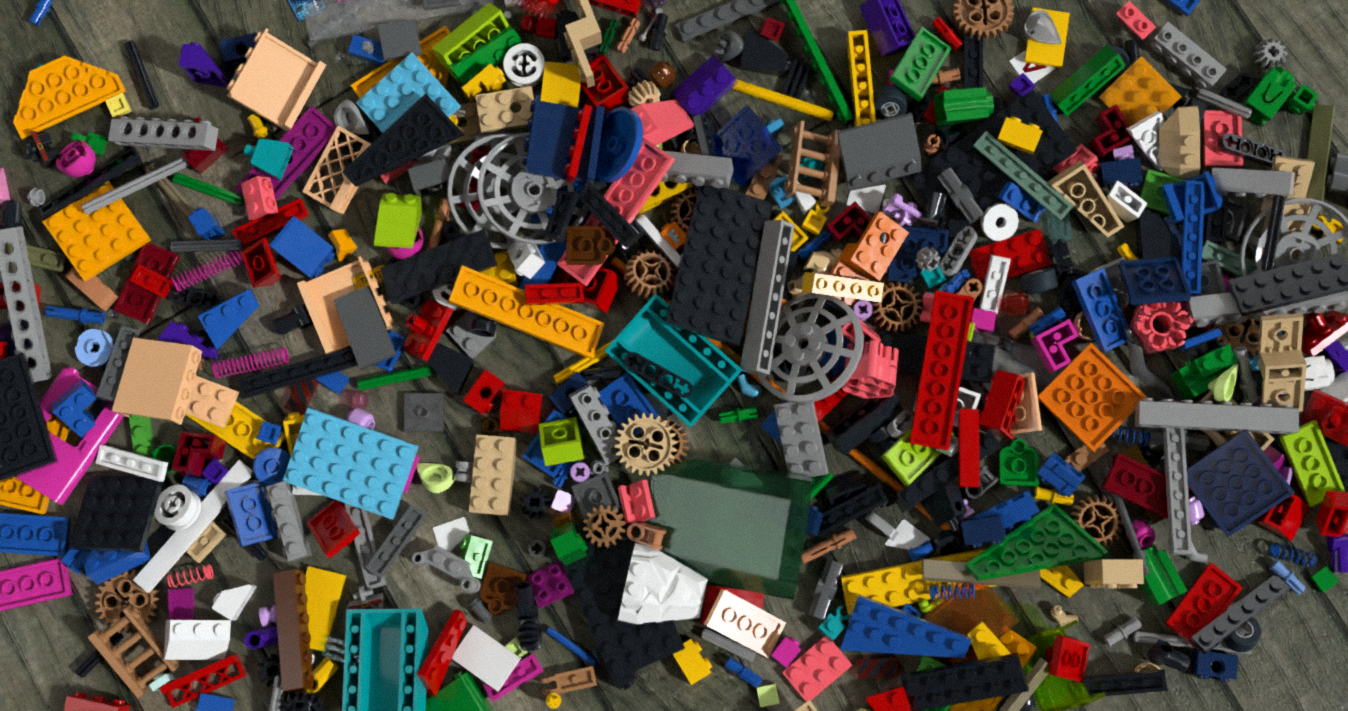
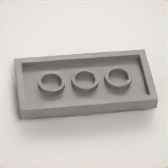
M783 402L775 404L774 409L789 479L795 480L827 475L829 472L814 402L803 404Z

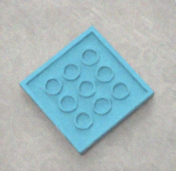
M413 52L356 102L382 133L425 93L448 117L461 107Z

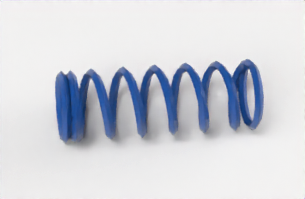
M1121 425L1119 426L1120 434L1118 440L1121 439V435L1124 429L1126 428L1127 433L1125 442H1127L1128 436L1130 432L1133 430V439L1131 443H1134V439L1137 433L1140 432L1138 446L1141 444V440L1144 434L1146 435L1143 440V446H1147L1149 441V433L1144 432L1142 434L1140 430H1138L1135 433V430L1133 428L1130 429L1128 432L1127 426L1123 429Z
M1275 542L1270 547L1269 555L1272 558L1275 557L1277 559L1280 548L1284 547L1282 560H1285L1286 551L1290 548L1289 562L1293 559V552L1297 550L1296 564L1299 562L1301 552H1304L1305 555L1302 566L1305 565L1308 554H1311L1309 568H1313L1316 564L1317 555L1315 553L1308 552L1306 554L1304 550L1299 552L1297 548L1293 550L1291 547L1286 548L1285 545L1279 547V544Z
M942 584L939 596L937 585L935 587L930 585L931 600H935L937 592L938 599L941 600L944 592L945 598L948 599L951 591V596L955 599L958 591L959 598L962 599L965 591L966 598L969 599L972 590V596L975 599L974 584H970L967 595L966 586L963 584L960 595L959 586L956 584L953 595L952 586L949 584L946 596L945 587Z

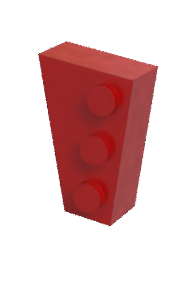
M901 685L864 697L873 711H911L905 689Z

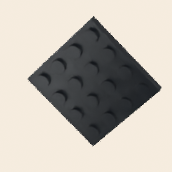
M90 475L69 548L72 550L143 552L163 482L142 476Z

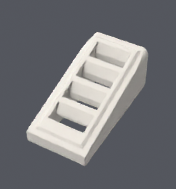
M796 191L797 203L805 215L815 206L816 200L810 194Z

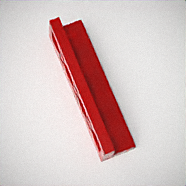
M236 654L160 687L162 694H167L172 708H175L200 697L201 692L209 693L247 675L239 655ZM236 664L240 674L235 677L227 675L229 667ZM213 673L222 675L217 685L208 682ZM193 682L203 683L201 692L196 693L190 690ZM180 689L185 691L182 700L176 702L172 691Z

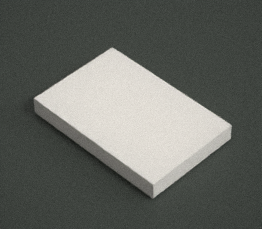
M475 625L472 626L452 657L453 660L498 692L521 660L519 656Z

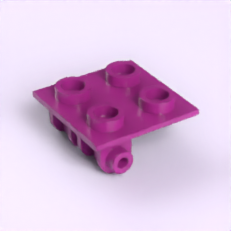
M561 561L546 566L526 577L527 581L531 582L533 596L538 609L575 593Z

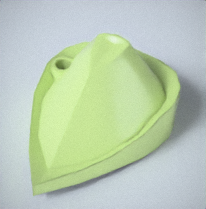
M1238 363L1231 366L1208 384V388L1214 394L1215 401L1229 402L1238 372Z
M418 463L417 472L422 484L432 493L443 492L454 482L452 469L446 465L433 463Z

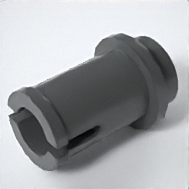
M477 598L469 605L470 611H473L484 624L493 615L481 603L482 600L479 601Z

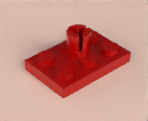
M427 300L419 316L410 314L406 319V327L412 330L404 342L402 351L428 361L454 310L448 306Z
M1334 310L1325 313L1324 317L1322 313H1308L1306 320L1310 325L1308 329L1302 332L1301 351L1314 357L1348 331V314Z
M1314 389L1299 421L1303 424L1313 420L1317 421L1322 435L1348 446V403Z
M335 499L306 522L329 559L361 534L341 501Z
M1057 635L1053 647L1049 646L1045 651V660L1049 662V675L1083 682L1090 643Z

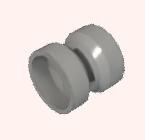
M456 461L455 468L457 473L454 475V481L472 483L474 463Z

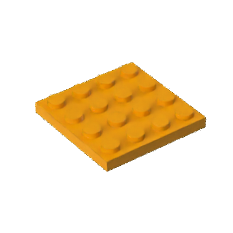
M109 181L82 199L73 202L42 221L85 282L151 241L122 199L90 214L84 213L82 204L114 189Z

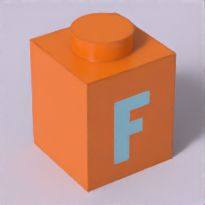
M675 221L671 224L668 222L661 228L662 232L660 234L678 252L684 246L686 233Z

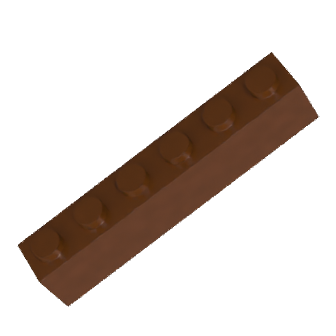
M291 569L273 573L282 691L295 692V690L312 689L314 674L311 662L313 658L310 652L311 636L308 628V598L305 592L306 577L304 571Z

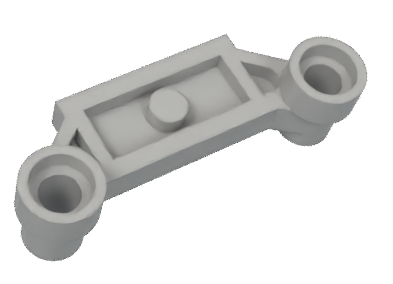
M437 545L434 549L413 554L412 561L417 566L428 567L432 565L460 580L462 589L467 593L479 591L480 581L473 577L469 567L471 563Z

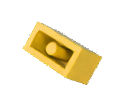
M1006 117L997 141L1003 145L1033 155L1042 130L1035 124L1029 123L1026 125L1021 123L1019 118Z
M690 638L683 643L685 649L673 654L690 684L693 685L711 674L710 668H712V665L707 657L703 659L700 651H702V648L697 640L692 641Z

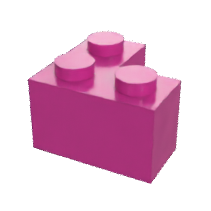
M1070 319L1031 339L1048 373L1071 363L1062 345L1079 335Z

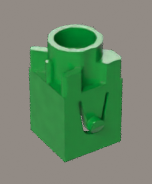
M1272 67L1270 71H1267L1241 103L1252 108L1249 119L1260 127H1263L1267 121L1269 122L1297 86L1294 83L1295 78L1290 72L1282 67Z
M954 87L933 95L937 126L977 122L984 118H989L993 114V96L990 92H986V87L958 90Z
M1216 348V349H1214V350H1212V351H1209V352H1207L1206 354H1209V353H1211V352L1217 350L1218 348ZM1188 359L1184 362L1183 367L1170 375L1184 398L1189 400L1208 390V384L1234 364L1204 378H1200L1193 362Z
M1155 544L1141 549L1146 554L1147 559L1145 560L1150 574L1144 576V584L1140 585L1151 605H1161L1187 592L1165 549L1158 550Z

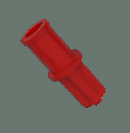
M940 17L932 21L934 28L941 34V39H944L954 51L963 44L953 32L954 29H950Z

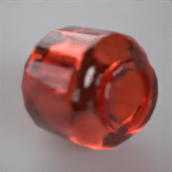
M1023 291L1008 292L1005 294V299H1001V309L1006 311L1009 317L1023 316L1029 310V297Z

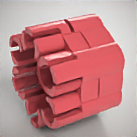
M1180 302L1140 304L1134 309L1129 327L1132 328L1134 335L1138 336L1144 354L1169 352L1185 343L1183 340L1186 338L1185 330L1193 323V318L1191 315L1186 317L1188 312L1180 311ZM1153 320H1158L1163 324L1162 333L1155 331Z
M870 340V344L868 341L864 342L860 362L850 379L843 385L842 390L863 399L892 397L896 385L899 350L893 348V353H891L892 347H883V344L879 343V341ZM849 343L847 349L854 350L853 343ZM845 358L844 370L849 364L851 358Z

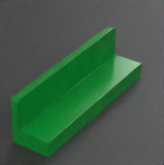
M1106 45L1050 93L1051 99L1068 116L1126 67V64L1109 45Z

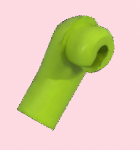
M943 597L941 600L935 598V600L928 602L927 599H922L918 602L920 611L923 613L934 611L946 604Z

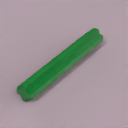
M175 173L173 176V183L237 206L244 204V196L180 173Z
M424 365L359 379L357 386L360 391L432 376L433 370L431 365Z

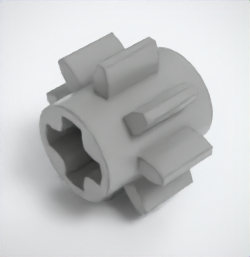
M925 247L917 253L915 261L923 271L925 269L931 271L939 265L941 257L937 255L938 251L933 247L931 249Z

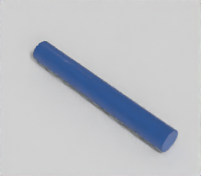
M549 626L545 632L592 666L597 662L595 657Z

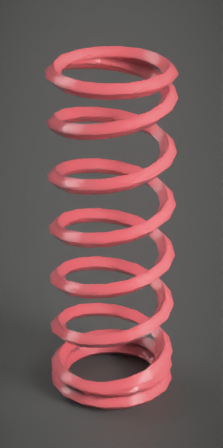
M210 564L202 566L204 572L203 579H201L198 567H196V581L192 576V570L189 569L190 582L187 581L185 571L183 570V584L179 581V574L176 572V586L173 583L172 575L169 573L167 575L168 585L172 589L173 586L176 588L179 584L184 586L185 582L191 584L192 580L197 583L199 579L204 581L205 577L213 579L212 566Z

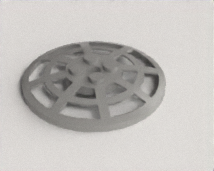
M530 133L517 134L506 138L489 152L480 168L477 181V194L480 206L489 222L508 238L526 244L552 243L544 241V239L531 240L516 236L519 227L544 229L545 231L549 221L545 211L555 205L557 189L567 186L569 192H574L573 183L562 179L555 181L551 177L524 173L525 166H522L523 154L527 155V153L524 151L522 141H525L526 136L529 137ZM512 144L515 145L517 155L509 159L501 168L490 163L501 150ZM518 161L520 162L522 171L516 177L506 173L510 166ZM488 170L496 175L494 184L495 198L484 200L483 180L485 172ZM501 179L512 185L511 194L500 196ZM532 186L537 187L539 194L532 195L529 192V188ZM510 202L516 204L520 209L516 218L507 211L503 204ZM498 205L503 215L513 223L509 231L503 229L493 219L487 207ZM585 205L583 209L575 207L573 214L579 217L572 226H579L589 210ZM527 213L538 214L541 223L530 224L523 222Z
M492 135L472 143L457 157L451 168L447 184L448 204L456 223L467 235L480 231L483 227L491 231H499L492 224L486 222L488 219L484 212L480 217L475 213L470 201L479 200L478 194H469L468 192L471 177L474 176L478 180L479 170L477 168L483 164L486 156L480 158L473 165L464 158L478 146L490 142L492 150L498 144V141H503L514 135ZM500 152L492 159L493 165L501 168L500 158L511 159L516 155ZM517 162L512 171L506 170V173L516 177L522 171L520 162ZM460 165L468 172L463 183V195L452 196L453 179ZM491 172L486 176L484 175V200L495 198L494 184L496 175ZM501 179L500 187L506 189V195L511 194L512 185ZM532 186L529 188V192L535 191V195L539 194L537 187ZM514 202L503 204L510 214L516 210L520 211ZM465 203L469 214L476 221L472 231L460 220L454 204ZM498 205L487 207L490 214L502 216L504 225L502 228L509 231L512 226L511 221L503 215ZM527 213L523 222L528 223L533 214ZM538 229L527 238L536 240L544 231ZM506 236L508 243H490L492 248L508 249L515 240Z
M1311 198L1285 200L1284 206L1305 203L1311 204L1313 207L1308 216L1295 214L1284 217V214L1282 215L1280 227L1282 236L1278 239L1273 269L1320 258V247L1326 244L1330 245V255L1337 254L1336 240L1348 237V219L1335 207L1320 200ZM1272 206L1265 209L1255 218L1244 235L1240 248L1242 276L1263 272L1261 270L1262 247L1265 248L1268 228L1260 238L1250 234L1258 222L1271 212ZM1321 208L1334 215L1344 229L1332 233L1323 222L1316 219ZM1294 220L1305 221L1300 232H1290L1286 222ZM1315 224L1326 236L1315 240L1308 233L1312 225ZM1247 242L1257 245L1255 253L1257 269L1247 274L1245 267ZM1298 249L1301 255L1297 260H1293L1292 252Z
M813 293L793 298L780 309V313L784 311L785 317L778 323L777 333L787 321L791 328L785 336H779L776 333L775 343L782 344V353L775 359L772 356L770 372L773 370L780 378L788 381L787 393L774 388L766 380L765 377L767 375L758 374V377L762 384L781 400L800 404L812 403L834 394L850 379L862 356L863 330L855 312L844 301L835 296ZM818 298L814 307L800 308L793 312L790 306L798 302ZM826 299L840 305L848 315L836 319L835 316L822 309ZM811 312L807 322L797 323L794 316ZM818 314H822L831 323L821 328L815 324ZM850 322L853 323L855 332L854 350L842 348L843 332L841 326ZM834 329L837 336L836 346L828 344L826 335ZM804 341H809L808 346L801 349V344ZM825 353H833L830 360L821 368L818 362ZM839 356L851 358L843 373L830 384L825 374L835 365ZM785 360L792 364L790 375H787L778 368V365ZM812 367L813 374L797 377L800 368ZM818 379L823 386V389L811 394L794 395L796 383H808Z

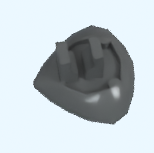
M724 30L719 35V38L716 37L715 39L718 42V46H712L711 50L719 53L722 62L728 61L741 53L744 48V41L738 33Z

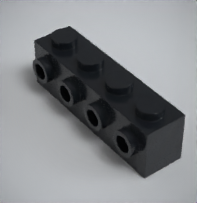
M894 392L892 397L866 400L827 430L826 433L833 448L845 456L902 412L903 408L897 394Z

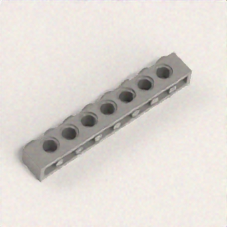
M23 227L1 229L0 282L4 286L3 298L8 306L7 318L12 326L11 338L15 341V355L22 352L25 353L34 382L52 378V372ZM8 243L12 246L11 253H9L6 248ZM12 262L16 265L15 272L10 268ZM15 282L20 284L19 291L14 288ZM19 300L24 304L23 310L18 307ZM22 320L28 323L27 329L22 326ZM26 339L31 341V348L26 345ZM30 357L35 360V366L29 363Z

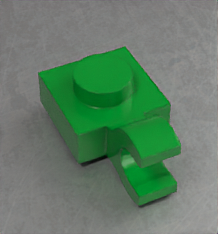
M74 132L71 136L73 141L81 142V140H84L96 155L103 157L108 143L107 137L88 132L87 137Z

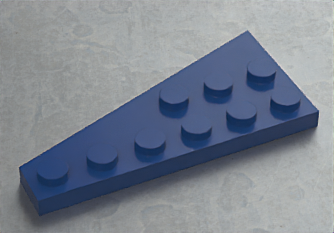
M859 595L840 650L965 658L972 638Z

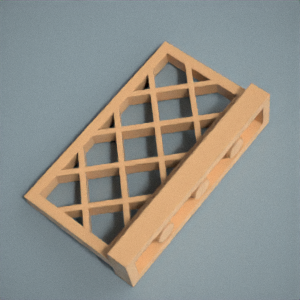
M337 126L302 192L330 207V209L344 214L358 187L354 186L342 173L345 169L343 160L352 158L353 162L356 159L355 156L358 157L371 143ZM343 132L346 134L347 142L339 144L338 137ZM356 142L363 143L360 151L354 153L352 144ZM348 145L350 154L342 157L340 148ZM336 149L338 158L330 161L329 154L332 150ZM339 162L341 171L333 173L331 164ZM327 166L329 175L321 177V168ZM343 175V183L336 186L334 177ZM331 179L332 188L324 190L322 181ZM319 183L320 192H310L312 185ZM334 191L335 198L332 203H329L325 194Z

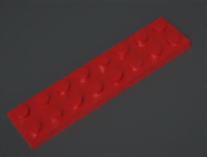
M937 290L934 293L909 444L949 450L974 297Z

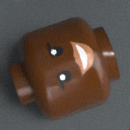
M659 61L649 70L651 77L648 80L654 83L656 87L659 86L661 89H665L675 81V74L677 72L668 61Z

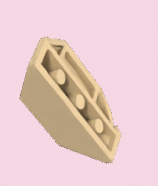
M1198 106L1178 107L1159 128V166L1171 176L1185 180L1199 176L1200 122Z

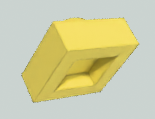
M123 93L105 100L114 119L132 111Z

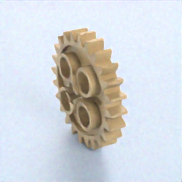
M642 413L640 419L635 414L634 421L628 418V425L621 424L624 430H617V433L621 436L614 438V440L619 442L614 448L620 450L615 454L616 456H622L619 463L626 462L624 469L630 466L632 467L631 473L638 470V475L641 476L643 471H645L646 476H649L651 470L654 475L657 474V468L664 471L663 464L670 466L668 459L675 458L671 452L677 451L672 445L678 442L672 440V437L676 435V433L670 434L669 432L672 426L665 427L667 420L661 423L659 422L660 416L653 419V413H651L649 418H646L645 413ZM635 428H640L643 431L642 438L634 437L633 430ZM653 432H659L662 435L660 442H655L652 439ZM629 440L641 443L648 440V444L660 445L663 449L648 447L645 450L643 445L631 444ZM631 447H636L639 450L638 457L630 456L629 450ZM650 451L658 453L657 461L649 459L648 454Z

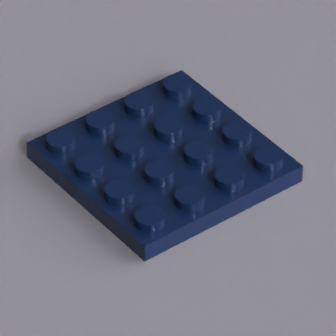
M1242 430L1187 467V481L1190 489L1227 537L1295 493L1248 430Z

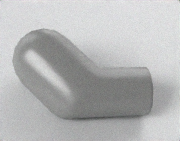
M1191 541L1192 555H1185V557L1190 561L1206 563L1208 559L1207 553L1197 552Z

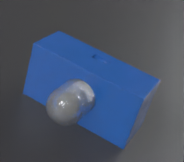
M358 35L353 36L348 50L351 57L380 66L388 62L384 61L380 42Z

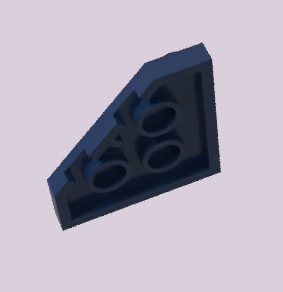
M901 226L909 233L889 265L887 283H897L900 281L901 284H905L918 275L922 269L918 267V263L915 260L917 259V253L925 247L931 249L933 247L938 251L937 255L943 254L948 249L949 230L936 231L927 228Z

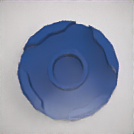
M278 447L262 449L253 461L254 474L260 482L268 486L283 482L291 457Z

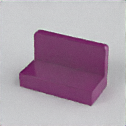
M194 588L168 589L169 620H195Z

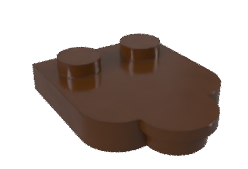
M598 226L567 227V265H600L605 261L607 255L614 252L616 247L615 241L611 237L606 236L603 228Z
M494 562L489 563L480 590V597L487 603V609L491 614L499 615L505 609H512L516 606L517 600L514 585L519 583V581H525L527 574Z

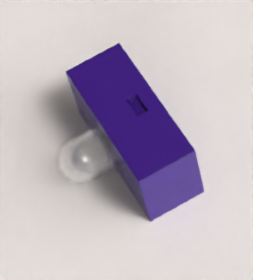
M1344 338L1340 342L1336 339L1319 352L1325 356V359L1331 361L1334 370L1338 374L1348 371V338Z

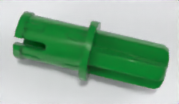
M756 406L742 409L737 407L736 410L720 412L719 421L721 424L735 421L740 423L741 420L758 418Z

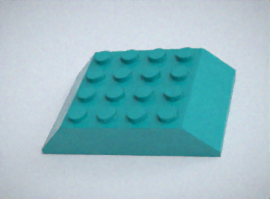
M655 294L604 351L691 428L741 373L742 369L706 337L665 325L669 304L659 295ZM631 352L638 353L689 381L693 386L692 395L688 398H681L633 372L625 365L626 355ZM636 356L629 358L630 366L638 365L640 367L638 371L641 372L642 366L646 361L643 360L641 364L636 360ZM653 365L645 368L647 376H653L656 373V368ZM667 374L662 377L664 385L672 384L673 377ZM679 379L676 380V384L671 388L674 391L676 387L679 388L681 394L689 393L690 391L687 384L685 386L678 384L680 382Z
M346 609L342 711H426V689L417 676L428 656V627L422 609Z

